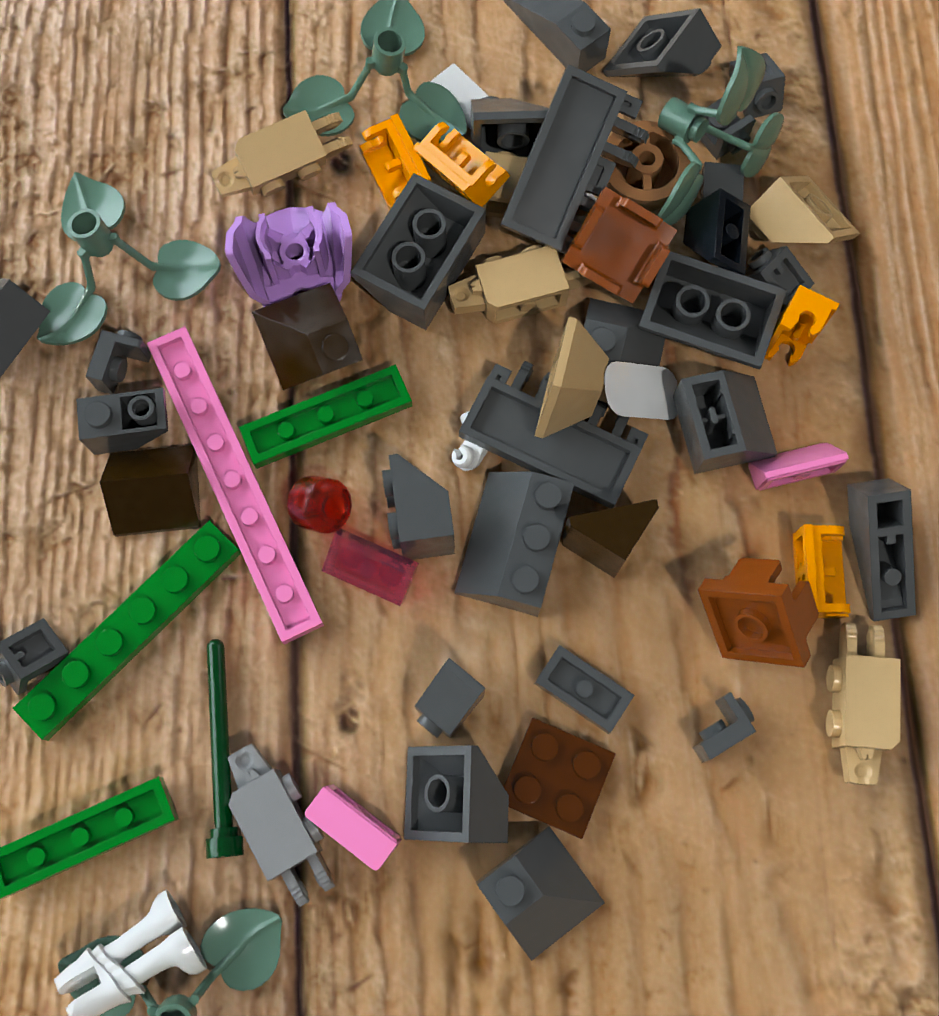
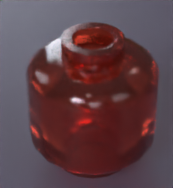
M316 475L303 477L293 485L289 492L287 500L288 514L293 523L302 529L323 534L333 533L341 529L350 517L352 509L351 494L347 487L337 479Z

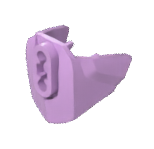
M335 202L327 203L324 212L314 209L313 206H308L307 208L289 207L265 216V213L258 214L259 221L257 223L250 221L245 216L235 217L234 223L226 232L225 253L250 298L266 307L298 295L300 291L306 292L331 283L339 302L341 301L343 290L350 283L352 230L347 214L338 208Z

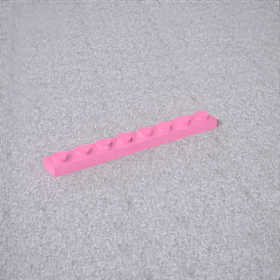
M184 326L148 342L147 345L281 642L285 645L324 626L187 328Z

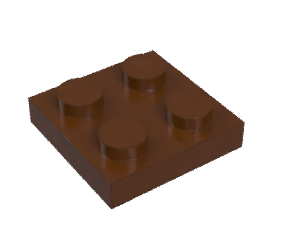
M532 717L504 785V789L509 795V808L579 839H583L616 753Z

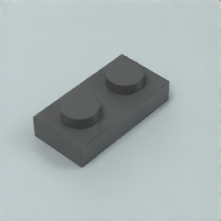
M560 645L534 683L608 734L612 732L635 696Z

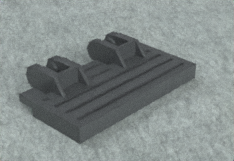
M568 64L500 226L565 254L574 239L567 235V233L576 235L582 225L573 220L578 208L589 213L595 203L594 200L584 196L585 191L597 197L599 196L603 187H607L616 163L612 161L626 167L636 168L639 161L638 156L607 142V139L612 131L632 142L646 144L649 134L645 129L617 117L618 113L635 119L643 101L627 94L628 91Z
M524 361L511 386L506 383L512 371L495 364L459 430V437L530 471L574 482V492L610 509L614 508L649 434L632 427L626 440L620 438L630 418L620 415L615 420L616 425L612 433L597 427L609 406L607 400L606 402L598 400L595 410L587 422L582 420L545 438L536 437L534 435L550 372L543 377L536 396L532 397L522 392L526 382L531 378L533 364Z

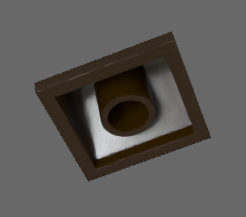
M193 445L110 453L100 480V486L114 536L201 528L197 453Z
M657 499L568 517L561 536L562 544L570 551L615 578L658 510Z

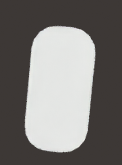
M619 361L611 362L607 366L604 373L606 399L610 408L617 415L662 420L674 419L678 415L673 400V394L678 384L669 369L660 366Z

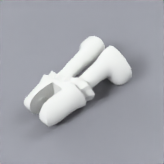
M164 890L156 896L149 913L135 926L106 946L100 943L94 950L87 948L76 961L65 968L54 979L59 994H67L78 990L96 978L100 985L79 996L67 1006L65 1010L68 1016H100L116 1006L132 1002L131 995L145 994V988L142 983L171 967H179L189 975H197L207 969L206 962L196 942L185 929L187 926L186 921L168 890ZM163 935H169L162 943L126 967L121 965L124 959Z

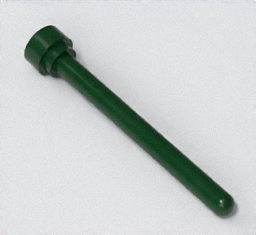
M213 639L207 644L215 829H210V839H206V859L244 855L243 836H238V827H233V814L228 806L232 792L230 764L227 758L230 756L225 648L223 642L219 639Z

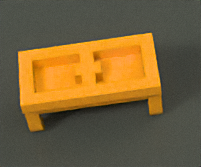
M398 113L390 116V119L367 128L362 133L367 142L360 145V151L389 209L392 208L413 173L431 181V177L420 156L412 148L414 144Z
M445 122L438 123L420 143L417 142L412 148L429 168L463 197L483 207L510 175L504 168L496 164L463 137L455 128L439 143L441 136L448 131L449 125Z
M799 285L776 322L764 359L770 361L778 352L779 345L787 344L793 350V354L788 359V366L796 364L808 343H813L836 312L840 303Z
M804 524L793 533L795 583L797 584L798 581H809L819 612L818 618L845 619L851 613L850 604H846L842 554L843 536H845L844 526Z

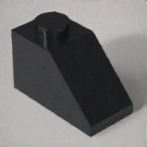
M719 188L693 205L687 212L683 244L714 265L745 275L751 206Z

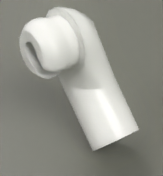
M469 411L460 416L462 424L466 419ZM464 440L459 449L453 450L452 461L456 467L463 471L473 470L481 464L488 450Z

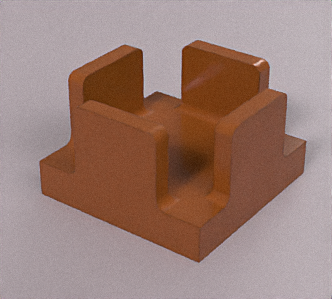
M604 186L561 262L633 304L643 287L648 288L663 265L671 251L667 247L678 230L632 200L622 197Z
M756 558L739 559L730 574L723 579L705 578L698 588V592L722 658L805 668L811 657L807 644V635L819 615L809 581H798L791 592L789 584L774 583L782 571L780 560Z

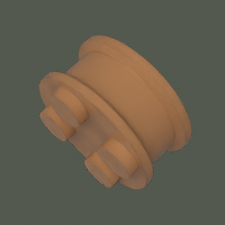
M646 120L631 122L648 132V140L646 144L632 142L614 132L610 135L607 142L634 153L635 156H638L639 161L636 168L626 167L612 161L616 163L607 188L657 215L667 201L682 172L691 162L679 147L672 144L675 136L659 128L658 122Z

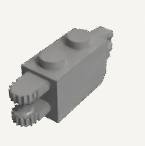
M249 744L227 757L238 788L232 792L228 806L267 881L282 876L294 901L300 907L309 902L308 891L303 882L300 881L294 867L307 860L314 872L318 885L324 891L335 887L334 881L319 852L323 851L318 842L324 838L323 832L304 816L296 801L302 797V793L292 775L288 773L283 776L280 770L272 769L254 744Z

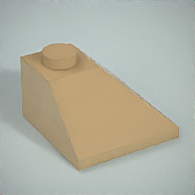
M780 176L750 208V219L753 221L751 227L765 241L769 240L774 243H834L855 239L860 234L809 176Z
M568 318L550 370L534 435L539 438H545L591 417L598 400L603 402L607 400L604 373L608 366L609 357L576 318Z

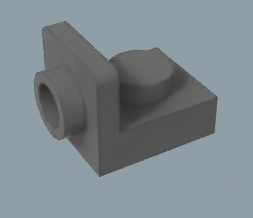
M767 53L761 54L766 64L765 75L753 100L743 110L745 117L751 114L754 118L774 112H780L783 109L785 75ZM736 60L730 62V78L733 74Z
M721 99L706 108L718 109ZM751 114L743 119L736 116L726 126L719 124L714 117L704 116V118L709 120L710 126L748 143L751 140L750 133L756 121ZM706 132L701 138V142L716 160L728 152L735 154L742 150Z
M787 246L771 250L767 247L753 254L747 261L749 267L745 270L744 276L787 290L780 312H783L799 285L810 289L815 284Z
M102 330L86 373V378L98 391L114 394L117 384L121 383L126 376L128 367L126 358L149 362L152 354L142 341L143 339L133 332L118 330L116 334Z
M44 618L0 641V683L4 687L10 685L17 695L27 691L28 681L58 665L68 656V650Z
M731 692L715 701L729 725L726 726L722 719L699 732L703 741L692 747L702 763L713 759L756 732L751 724L754 721V716L743 699H735Z

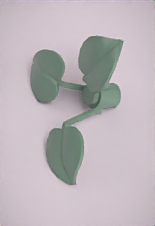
M379 0L366 13L361 23L360 35L364 45L372 50V56L366 58L365 66L348 94L344 95V88L336 79L325 75H315L299 83L288 102L283 106V113L286 118L306 110L311 122L328 114L339 112L343 122L338 127L321 133L318 136L340 134L347 130L354 121V111L348 102L354 100L370 71L375 69L383 76L400 74L404 93L410 100L402 104L399 117L410 137L421 142L440 122H445L449 125V129L441 136L439 143L454 128L462 136L467 131L465 114L455 96L448 89L433 82L422 83L416 90V93L410 87L407 74L408 65L403 62L404 56H409L421 48L425 38V28L420 16L408 0Z
M737 46L735 68L718 109L700 107L692 102L688 104L677 97H673L665 104L660 113L658 127L675 136L672 144L679 147L691 162L682 172L667 201L657 214L658 217L662 218L670 226L677 223L687 214L697 197L704 179L703 175L699 173L702 168V162L687 143L690 141L699 142L706 132L749 151L740 167V173L747 178L755 176L769 157L772 145L776 142L783 126V114L779 112L770 114L759 128L753 143H748L710 126L709 120L704 118V116L714 117L719 124L726 126L735 119L738 112L745 110L749 106L762 83L766 71L765 60L757 51L745 46Z
M75 172L64 197L61 224L65 234L80 246L77 255L82 261L87 286L84 288L79 283L68 282L56 286L48 293L42 305L50 313L39 326L37 339L49 345H70L89 338L100 329L107 316L108 305L102 297L93 294L96 284L89 258L90 256L104 257L112 251L113 245L118 246L148 269L156 271L153 277L155 289L164 298L174 301L190 299L203 291L220 272L222 264L211 249L189 240H176L163 245L158 252V263L150 261L121 240L117 233L110 231L121 222L125 213V201L120 192L108 184L92 180Z
M246 908L229 912L218 918L208 928L200 945V952L203 958L215 967L190 997L175 994L166 998L161 1005L156 1003L147 986L142 984L145 988V994L140 995L148 1008L147 1014L149 1016H197L195 1005L220 974L226 985L235 990H254L262 986L272 976L279 961L282 918L280 915L266 909ZM110 935L98 938L81 949L65 956L58 963L59 973L76 961L87 948L94 950L100 943L106 946L120 936ZM141 948L124 959L121 965L126 967L143 956L144 953ZM96 978L70 994L76 999L100 985ZM136 994L130 996L132 1002L116 1006L100 1016L127 1015L134 1006Z

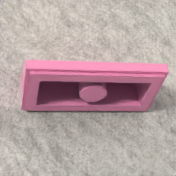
M820 443L779 453L776 457L748 462V467L755 489L761 491L835 473L849 458L847 452L829 443Z
M334 784L324 786L305 811L307 819L373 870L380 869L401 842L400 835Z

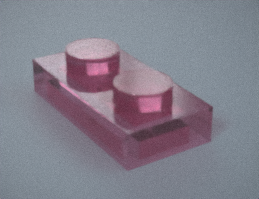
M340 528L334 534L322 571L401 606L406 599L419 563Z

